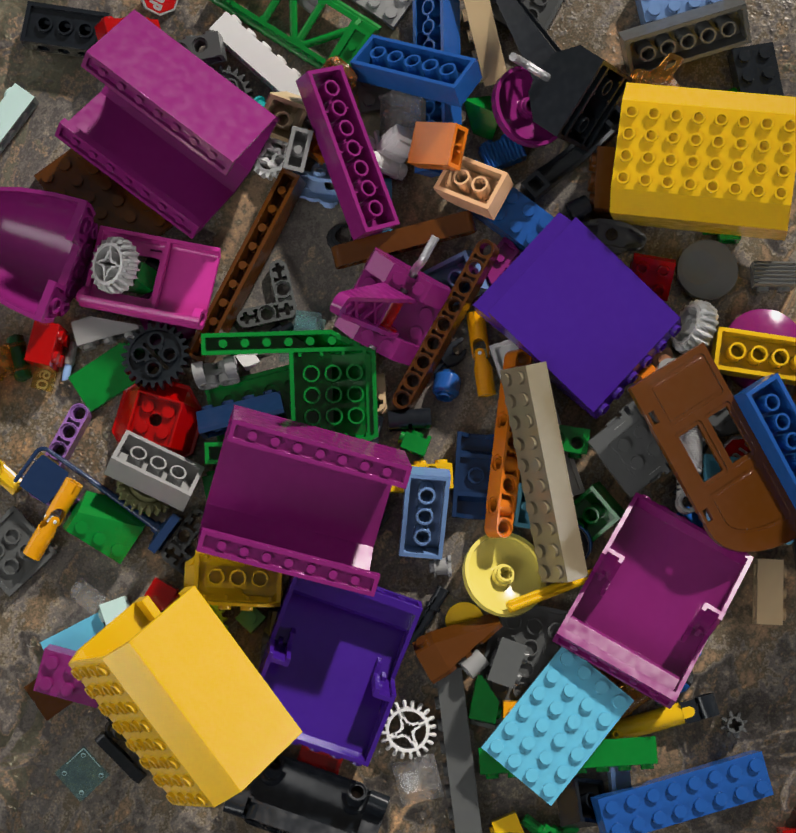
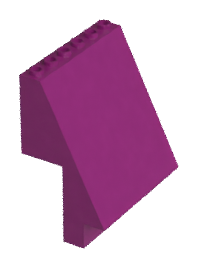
M636 492L552 641L670 709L682 691L709 636L722 621L754 557L747 552H735L722 548L709 537L703 527L691 523L686 517L679 516L670 511L668 507L659 505L648 496Z

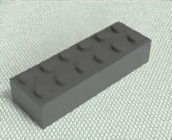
M743 0L718 1L618 32L625 70L633 79L752 43L747 6Z

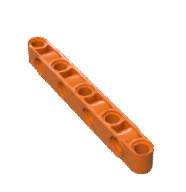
M522 349L508 351L504 357L503 369L532 364V357ZM501 381L484 531L490 538H507L512 533L520 477Z

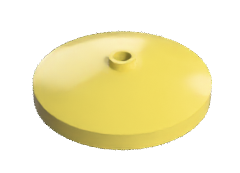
M511 533L507 538H490L484 535L478 539L466 553L462 567L464 585L472 600L484 611L499 617H516L532 609L536 604L509 613L506 608V602L546 586L547 582H541L537 557L534 551L535 547L525 538Z

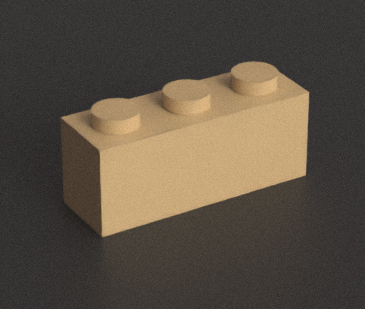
M753 559L752 624L783 625V621L786 620V608H783V599H786L787 589L786 586H783V581L787 576V566L784 565V560Z

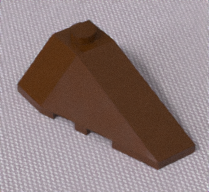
M487 614L430 631L418 637L412 644L415 654L429 679L435 684L457 669L456 664L463 657L468 659L472 655V649L477 644H484L503 626L499 616Z

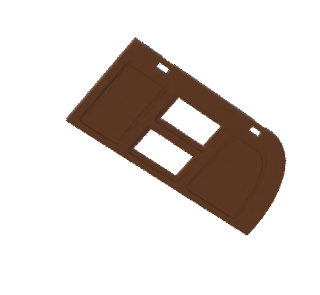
M704 342L627 389L641 415L644 416L653 437L695 513L701 519L705 531L717 545L735 552H757L778 547L796 538V509ZM724 407L727 408L750 452L733 463L708 419ZM648 413H652L657 422L656 424L653 423ZM695 426L700 430L721 468L720 472L703 482L679 439L681 435ZM704 509L711 520L708 521L703 513Z

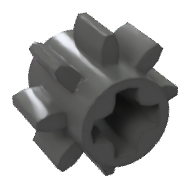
M728 711L726 718L720 717L723 725L719 728L727 730L725 736L730 737L734 733V736L739 738V732L747 731L743 727L744 723L748 721L740 718V712L733 716V713ZM732 720L738 723L735 725V729L729 727V724H732Z

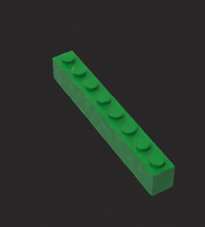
M656 736L603 739L577 774L587 773V769L596 768V772H609L610 767H618V771L632 770L631 766H640L641 770L654 769V765L659 764ZM478 748L480 775H486V779H499V774H508V778H517L486 751Z

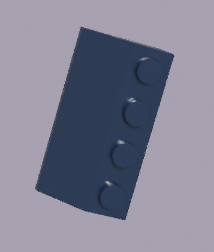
M271 389L264 391L261 396L255 397L252 394L242 397L243 400L241 401L227 400L223 401L221 406L213 407V405L201 407V411L196 412L199 434L204 439L224 435L234 405L287 419L281 392Z

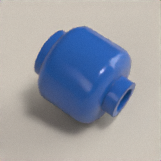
M443 369V371L436 373L432 392L436 398L443 402H451L457 398L461 386L460 376L451 369Z

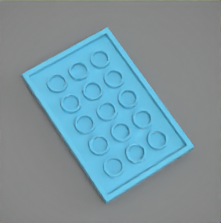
M561 646L481 748L552 806L634 700L586 660Z

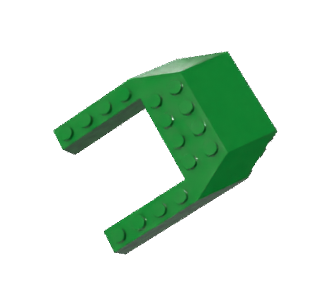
M333 330L201 333L202 356L289 354L291 420L367 441L378 437L376 350ZM204 442L205 464H217L223 442Z

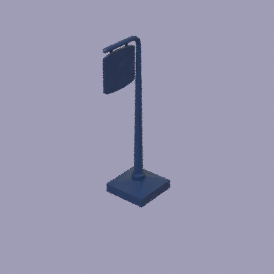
M48 447L37 448L13 480L17 482L22 476L23 479L20 487L44 504L50 502L69 473L45 455H41L37 460L34 459L39 452H48L150 527L154 536L148 549L154 554L161 552L163 546L184 520L179 515L173 513L161 523L159 520L155 521L148 517L145 513H142L140 516L138 509L131 512V505L123 506L125 500H119V496ZM34 461L33 465L29 468V470L24 476L23 473L26 471L31 462Z

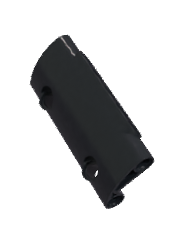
M279 754L272 761L278 764V768L272 769L268 765L242 792L228 799L223 808V812L243 818L247 824L271 833H378L391 796L370 790L361 782ZM354 791L359 792L362 797L355 798L351 793Z

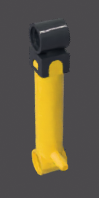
M714 692L678 701L670 709L664 706L619 719L604 739L640 737L678 725L717 716L720 712Z

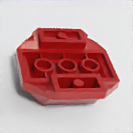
M172 381L173 387L166 383L164 390L159 385L156 391H153L151 385L145 390L143 384L139 387L133 384L125 389L112 427V433L117 443L119 444L125 431L129 430L185 458L194 455L200 435L196 412L201 411V405L191 387ZM155 416L162 417V422L158 426L152 425V419Z

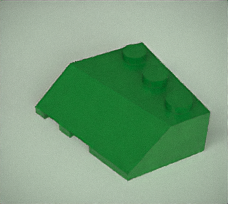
M86 490L62 527L70 534L121 564L144 529L145 524L108 496Z

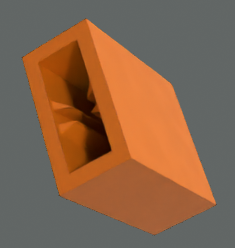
M416 121L407 163L420 169L460 171L469 129L458 123Z

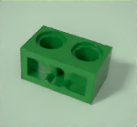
M559 424L564 454H567L570 459L581 460V457L587 455V441L589 440L591 429ZM572 439H579L582 447L580 449L573 448L571 445Z

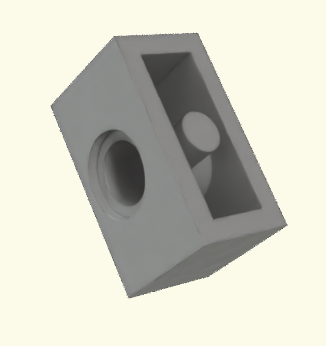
M292 126L283 168L304 172L313 135L312 130Z

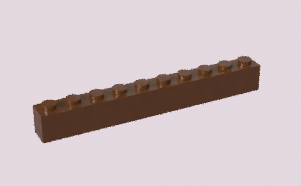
M285 168L281 169L208 309L203 329L197 330L189 345L191 351L187 354L191 356L193 361H203V363H213L217 356L201 355V333L230 332L237 315L241 311L306 186V182L300 175Z

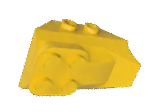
M195 550V555L188 561H185L184 588L195 586L209 605H218L220 610H231V606H240L241 611H253V607H280L283 573Z

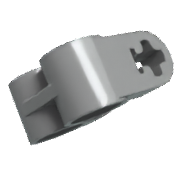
M234 355L223 357V360L218 361L216 364L203 363V361L191 363L193 378L198 389L208 390L219 385L230 386L240 382L238 364Z

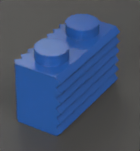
M505 134L495 142L493 140L483 142L478 150L482 163L499 170L523 162L527 157L524 147L512 141Z

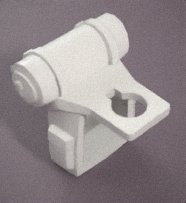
M399 124L391 127L386 133L375 130L376 151H373L381 173L390 176L392 179L402 181L408 171V167L404 162L408 158L413 130Z

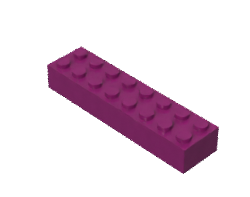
M338 65L305 72L296 80V84L353 240L391 230L399 225L400 222L343 66Z

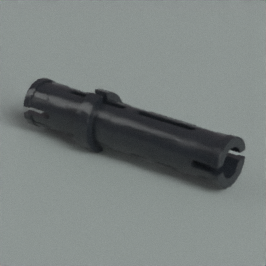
M438 585L430 600L425 602L426 606L419 617L409 644L413 645L412 643L425 633L436 613L441 611L440 607L450 593L448 590Z

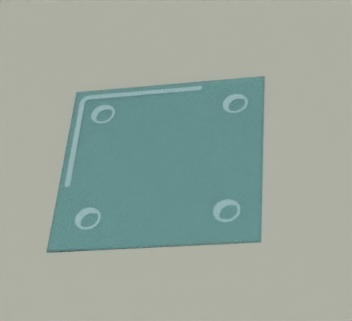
M84 746L55 772L58 778L80 802L109 776L106 770Z

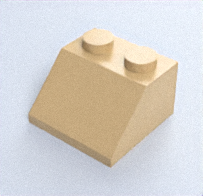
M287 91L270 92L264 108L279 118L270 137L288 143L292 126L301 128L307 115L301 96Z

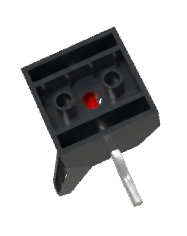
M496 0L522 55L520 56L513 52L509 55V60L528 70L533 78L531 88L528 91L533 122L556 137L588 151L623 96L626 83H631L633 78L581 45L561 50L521 0Z

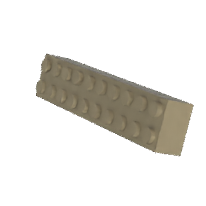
M545 361L500 370L505 404L509 415V425L512 430L513 445L516 450L518 469L520 471L522 490L525 496L526 510L529 516L530 531L533 536L534 551L537 557L541 582L569 583L588 577L547 363Z

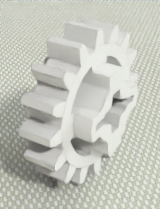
M269 137L254 164L255 168L253 170L263 179L267 178L269 181H272L273 177L277 179L283 168L288 143Z

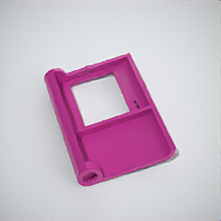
M100 225L94 252H97V245H101L102 240L118 236L131 241L137 247L136 252L140 253L139 256L160 261L152 296L149 299L124 294L106 293L99 290L98 286L94 284V279L91 278L93 271L89 269L86 285L79 289L76 294V300L79 302V305L81 307L202 330L205 325L220 263L221 249Z

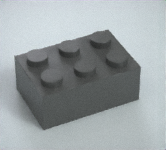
M498 636L484 678L512 689L514 685L518 686L522 673L519 672L521 664H526L529 656V651L526 650L527 645Z

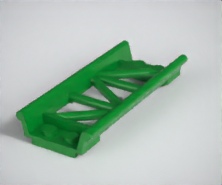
M209 0L229 14L236 15L242 22L316 69L342 65L348 81L349 72L352 69L350 61L370 36L378 34L382 29V26L341 0H318L317 5L298 34L297 0H289L290 36L268 23L281 0H271L260 17L236 3L235 0ZM326 4L352 20L347 27L305 40ZM340 38L327 60L309 49Z

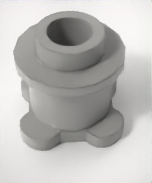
M447 555V558H442V560L433 559L429 561V572L434 573V578L437 575L452 576L451 555Z

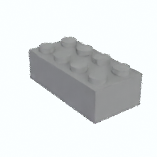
M126 430L112 454L104 474L183 512L205 467Z

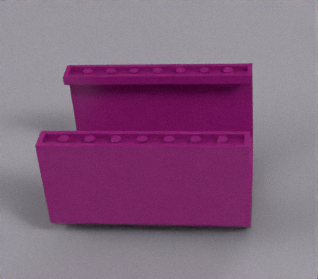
M133 10L86 51L81 67L104 83L105 86L100 93L69 121L65 118L62 119L54 136L193 239L234 195L250 173L279 118L142 14Z
M234 405L206 501L196 551L374 597L380 579V573L370 571L376 537L391 487L396 486L406 489L412 465L404 450Z

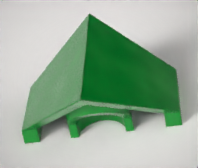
M491 96L467 98L464 106L473 134L487 140H492L498 124L492 111Z

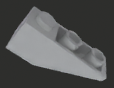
M93 316L71 322L76 345L80 349H84V351L93 350L96 348V345L103 343L104 345L114 344L117 342V339L121 338L126 340L127 338L133 339V331L138 334L140 333V327L136 324Z

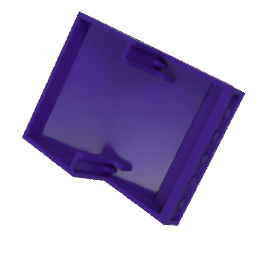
M560 212L473 304L478 315L531 356L535 363L546 361L550 383L595 419L600 415L603 416L609 410V405L613 400H618L622 396L624 388L636 381L638 373L652 363L656 353L662 352L667 346V341L672 336H677L682 328L681 318L577 217L571 221Z
M294 576L289 577L258 672L302 730V733L291 744H301L314 752L322 751L328 753L335 759L343 758L349 760L356 766H369L397 696L395 677L423 610L421 601L378 586L374 597Z

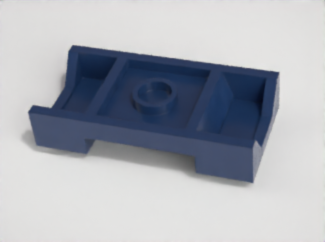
M457 431L451 518L485 520L494 434H470Z

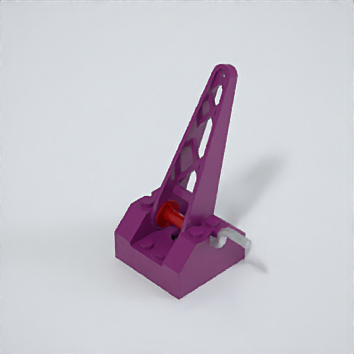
M431 235L420 257L413 266L375 247L353 288L339 292L330 305V312L337 315L334 326L353 340L376 350L377 353L388 359L410 366L421 343L451 292L450 287L420 271L429 259L439 238Z

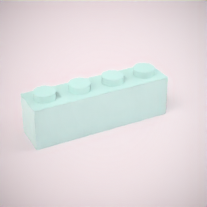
M16 83L5 91L4 98L0 102V154L39 105V102L33 95Z

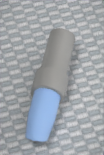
M70 342L69 350L64 360L62 381L69 379L68 377L71 375L72 367L75 364L78 348L76 342Z

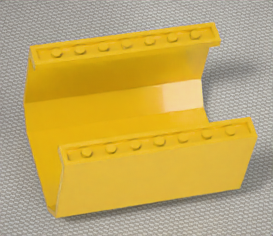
M627 82L621 105L611 182L610 214L612 218L630 225L785 241L796 173V97Z
M195 586L183 588L178 593L180 597L162 613L148 595L139 597L76 651L68 663L72 669L71 674L78 681L81 680L87 695L97 701L100 712L110 718L113 722V729L118 734L123 735L126 739V746L132 752H136L140 758V764L154 776L152 778L157 786L165 790L167 793L166 798L171 804L215 808L242 792L302 733V730Z

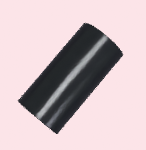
M430 408L388 411L389 432L408 431V429H432Z

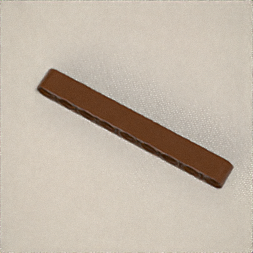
M482 239L476 244L447 300L439 311L393 395L392 400L395 407L403 410L412 409L417 404L499 255V248L492 241ZM490 245L491 252L488 255H484V248ZM480 264V272L478 274H474V266ZM466 283H470V290L467 293H463V286ZM455 302H459V303H460V308H459V310L456 311V312H453V310H452L453 304H454ZM448 320L450 326L446 331H443L442 324ZM438 339L439 346L433 350L432 342ZM427 357L429 364L426 368H423L422 360ZM417 376L418 384L413 387L411 384L412 378ZM406 394L408 402L406 405H402L401 399Z

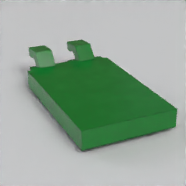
M125 342L123 344L119 343L68 377L91 413L135 384V381L132 382L128 378L129 375H126L124 372L127 367H123L121 362L125 361L121 354L127 353L123 348V345H126Z

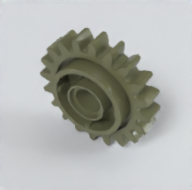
M120 481L116 483V486H118L116 493L120 494L118 499L125 500L124 507L131 505V512L138 509L140 516L143 512H146L147 516L150 517L152 512L159 516L160 511L166 513L167 508H171L170 505Z

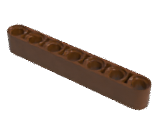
M467 210L331 247V252L336 269H344L366 263L375 247L392 256L425 247L431 235L439 238L438 244L471 235L477 232L472 212Z

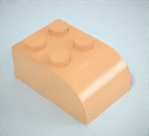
M463 156L460 171L443 170L433 188L448 202L494 220L514 184L507 172Z

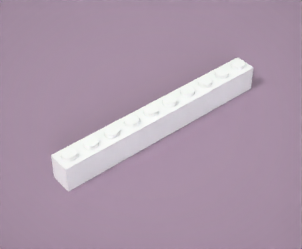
M225 12L209 28V30L218 31L223 37L225 49L273 92L287 91L301 96L296 80L302 75L295 68L290 69L282 56L273 54L271 47L265 41L260 42L256 38L257 35L250 28L245 29L241 25V20L233 14L231 16L228 12ZM307 114L305 120L311 125ZM369 135L372 148L376 151V140Z

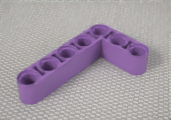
M81 403L74 404L68 411L49 446L54 452H56L58 447L63 446L65 452L62 457L67 461L71 458L92 419V413L88 407ZM84 409L85 416L82 419H77L76 413L78 410ZM69 428H74V436L71 438H67V430ZM48 452L45 453L46 457L65 469L66 465ZM76 498L71 509L67 513L68 516L71 514L73 506L79 502V498Z

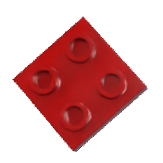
M634 253L629 268L663 301L668 300L676 260Z

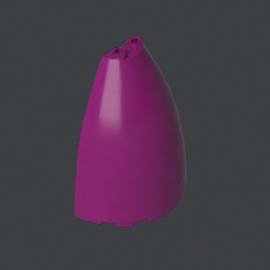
M0 187L1 304L41 323L54 322L55 317H62L69 311L70 302L73 298L76 299L77 291L86 284L94 252V240L98 237V224L94 223L93 219L96 213L88 201L55 192L23 187Z

